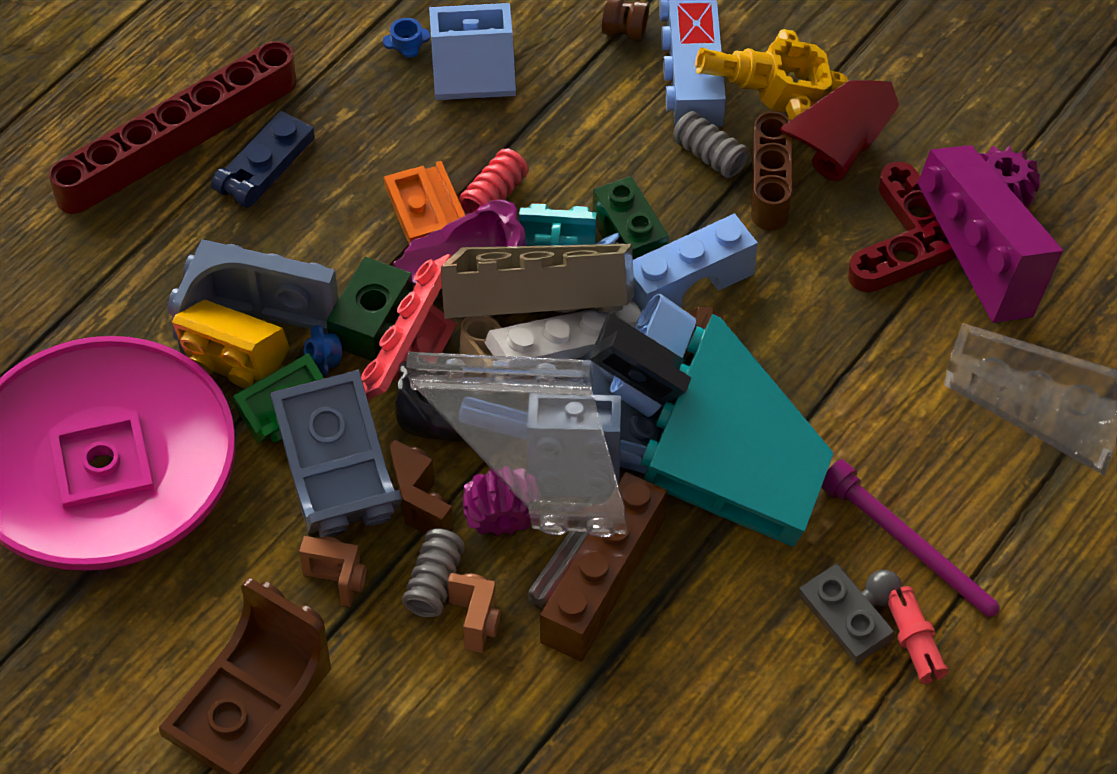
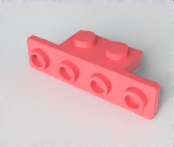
M450 254L435 261L431 259L426 261L415 274L414 279L417 283L413 291L399 304L397 308V313L400 314L398 319L382 336L379 342V346L382 348L377 358L365 368L361 375L367 400L385 393L393 379L398 383L399 366L402 361L415 357L423 359L425 363L431 366L437 364L457 325L450 318L445 319L444 313L433 305L442 287L440 267L452 257Z

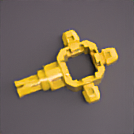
M786 29L779 32L775 41L771 43L765 53L747 48L744 51H734L731 55L702 47L699 49L695 60L697 74L728 77L729 82L737 84L740 89L758 90L762 103L770 110L787 113L790 121L848 81V77L844 74L830 70L827 54L816 44L800 42L794 31ZM790 72H794L795 78H800L801 80H798V82L795 83L793 82L792 77L786 75H789Z

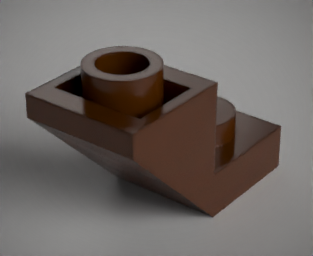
M394 440L389 446L391 468L396 490H400L402 497L400 505L405 524L424 534L432 529H444L452 532V506L440 495L429 492L434 485L433 459L418 447H408Z

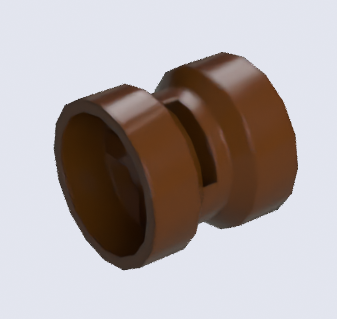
M607 0L602 19V34L615 36L618 33L626 34L631 40L642 41L648 23L649 2L636 0L633 3H629L624 0Z

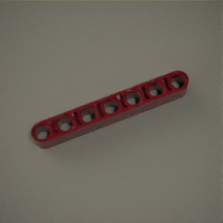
M280 41L266 43L57 161L49 171V178L58 208L69 214L83 212L289 93L296 85L294 57L291 47Z

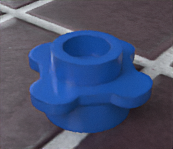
M400 18L390 26V35H386L383 38V45L386 49L397 50L404 57H415L419 53V47L430 40V33L427 29L422 28L417 20L413 18Z
M314 325L311 329V338L305 341L303 353L304 355L310 354L321 374L325 377L328 374V368H336L339 365L342 356V346L336 334L324 333L321 325Z

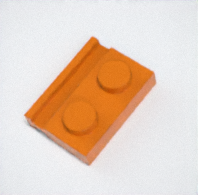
M442 161L436 162L435 167L428 169L420 166L384 176L385 189L408 244L414 239L426 237L429 233L440 230L448 223L465 216Z

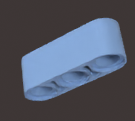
M657 294L642 310L635 328L683 358L695 328L696 318L662 294ZM614 376L610 392L614 395H621V400L644 416H652L662 406Z

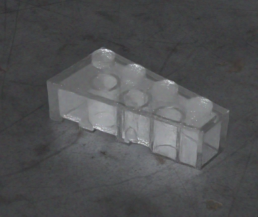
M962 323L949 360L944 385L1105 476L1117 442V370Z

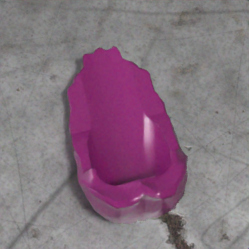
M492 200L480 206L475 212L448 223L442 229L433 231L426 237L412 240L409 247L404 251L403 257L394 261L393 266L411 272L412 284L415 286L417 283L414 279L415 274L426 261L430 259L435 261L447 254L453 256L461 247L527 246L525 231L518 221L517 209L513 203L505 200Z

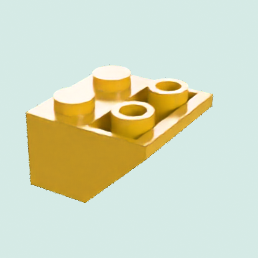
M206 299L176 314L172 320L173 327L187 357L201 366L209 375L213 372L228 377L233 384L244 389L278 371L290 349L282 327Z

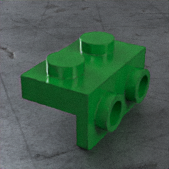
M308 353L233 395L231 401L258 445L269 438L273 444L282 441L270 397L271 392L321 380L324 377Z

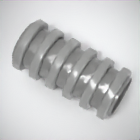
M690 111L682 116L674 128V142L683 145V148L687 151H692L694 156L702 158V161L707 165L711 164V167L717 172L721 171L724 177L731 178L735 176L745 166L749 154L748 148L743 144L739 145V142L733 137L729 138L726 132L720 131L716 125L710 124L705 118H701L697 112Z
M432 529L426 533L425 543L422 544L420 549L421 555L416 560V567H414L411 573L412 579L409 580L406 587L407 591L402 598L403 605L418 616L437 617L441 614L443 603H445L448 596L449 576L451 573L456 574V567L461 560L460 555L465 549L464 541L458 535L444 529Z

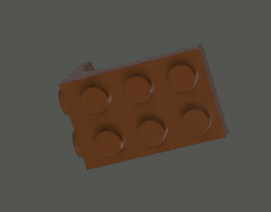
M247 578L241 585L244 600L243 610L236 630L228 644L159 726V731L163 738L220 774H247L331 670L326 631L322 617L308 606L302 605L298 607L286 600L281 591L268 582L260 584L251 578Z

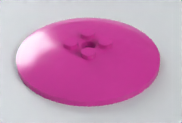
M98 336L61 343L42 350L11 368L0 377V544L16 555L35 563L66 570L86 571L121 567L139 562L166 550L186 537L213 510L229 482L234 465L236 437L233 418L229 405L213 378L196 362L177 350L149 340L125 336ZM101 455H108L113 458L112 462L103 468H95L90 465L94 458Z

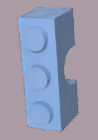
M735 213L634 259L635 295L631 300H634L642 311L655 295L662 294L682 308L685 292L702 278L708 277L718 291L754 274L758 242Z

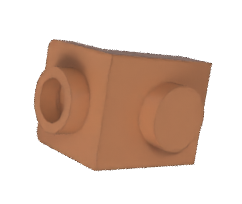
M304 536L299 550L303 575L338 581L340 604L351 607L354 593H361L363 591L367 574V566L360 562L359 546L342 543L338 539L328 536L320 538Z
M451 573L448 579L449 603L469 608L463 626L465 650L483 653L487 637L496 636L500 622L501 610L496 609V582L487 580L477 574L460 575Z

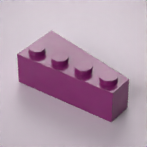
M972 145L931 149L919 177L918 185L991 322L997 323L1034 317L1064 250Z

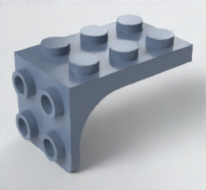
M201 239L195 255L190 254L185 262L184 278L179 289L174 288L170 294L168 313L172 314V318H174L181 311L206 299L249 316L311 330L314 325H321L323 332L328 333L326 320L339 300L335 269L326 268L318 263L308 264L287 259L278 254H265L247 250L235 244L226 245ZM174 329L173 338L174 340L178 341L180 353L186 356L183 347L180 344V340L177 336V333Z
M359 370L271 392L270 397L308 535L319 532L320 537H333L347 532L346 527L363 520L365 527L390 521L391 515L397 511L402 497L400 490H394Z

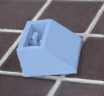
M510 3L429 7L435 100L516 96Z

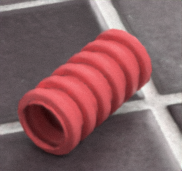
M501 149L496 154V157L489 162V165L482 170V173L475 178L474 182L467 187V190L460 195L459 201L463 210L470 214L489 201H506L507 196L511 195L514 188L519 186L521 180L528 175L529 168L524 158L513 150Z

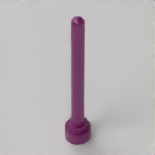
M844 459L838 460L827 470L821 488L832 498L839 497L843 501L849 499L985 616L994 617L999 613V603L860 486L861 480L857 477V470Z

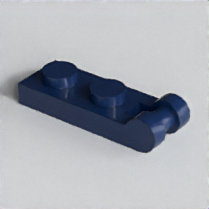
M280 111L226 168H220L214 174L211 181L212 190L222 195L229 193L234 196L235 202L246 208L251 207L314 140V127Z

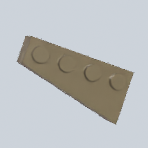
M632 244L461 247L440 267L445 319L543 311L570 313L584 308H597L599 312H615L622 310L623 306L628 305L635 295Z

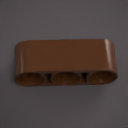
M775 111L762 113L756 118L752 143L751 217L756 226L769 231L778 230L788 222L792 195V137L779 131L790 120L786 115Z

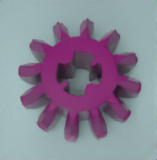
M992 145L988 153H979L1023 205L1029 208L1034 201L1036 192L1039 191L1041 183L1040 174L1037 173V161L1027 160L1026 150L1020 153L1012 152L1010 145L1004 151H1000Z
M507 467L502 471L490 469L488 474H477L473 476V481L464 485V516L467 518L468 527L477 529L479 534L484 535L491 532L496 537L501 533L513 535L514 531L526 530L530 528L531 523L539 520L541 501L539 487L536 486L535 478L528 476L524 470L511 472Z

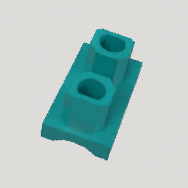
M531 204L529 208H520L519 223L524 228L527 246L595 244L597 212H590L588 207L573 206L567 211L551 210L546 204Z

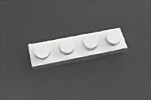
M631 300L628 305L623 306L622 310L615 312H599L597 308L490 330L485 344L507 375L582 358L594 348L607 315L612 313L635 328L642 311L634 300Z

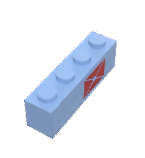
M659 0L660 21H667V26H662L661 29L662 51L669 50L670 55L664 56V80H671L672 86H666V111H674L675 126L682 116L690 111H695L701 118L707 119L710 124L721 127L724 125L726 103L724 77L700 75L696 73L697 68H695V60L700 48L703 47L708 50L722 52L717 0Z

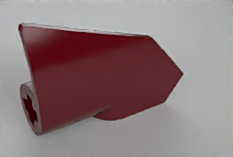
M849 80L786 123L779 131L815 149L817 152L812 159V165L815 170L828 180L840 181L846 176L859 155L866 151L875 141L900 105L892 82Z

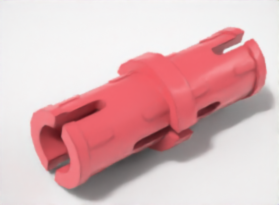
M910 586L900 587L904 606L896 589L891 591L888 598V606L900 631L897 635L898 641L902 648H907L918 673L920 683H932L930 676L932 671L928 663L931 665L936 680L946 676L949 670L944 664L934 642V627L931 622L925 621L915 598L913 588Z

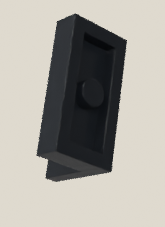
M610 313L606 316L589 358L591 362L662 406L665 405L666 401L670 402L686 393L692 377L679 370L684 361L682 357L614 314Z

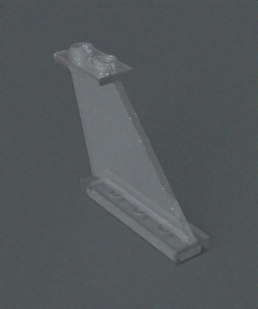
M408 352L406 370L411 389L418 390L526 505L529 509L533 529H540L542 532L551 535H561L567 531L587 532L595 537H610L615 533L626 534L625 505H623L593 396L594 379L591 360Z

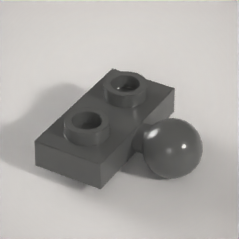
M836 563L799 588L801 599L856 665L894 640L893 629L874 608L875 605L888 607L889 595L895 589L899 598L901 597L900 587H903L902 582L894 572L889 570L875 571L868 577L865 590L861 592Z

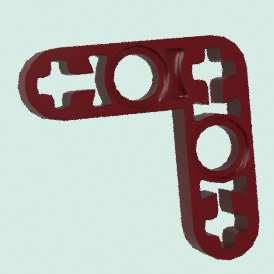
M905 162L887 164L881 171L879 182L881 196L907 232L861 249L853 254L850 259L848 280L855 289L863 292L877 291L947 263L956 257L950 243L944 244L948 239L918 185L919 173L910 164ZM914 206H922L927 208L931 214L927 217H916L909 212V209ZM899 250H908L915 255L916 259L910 262H902L894 256V253Z

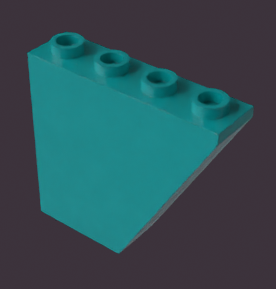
M712 314L706 328L703 329L697 326L687 351L693 353L694 357L690 366L682 363L679 369L692 377L686 393L677 397L674 404L666 401L656 426L664 430L659 442L650 439L640 464L648 467L643 480L666 489L667 494L794 547L805 532L834 453L721 317Z

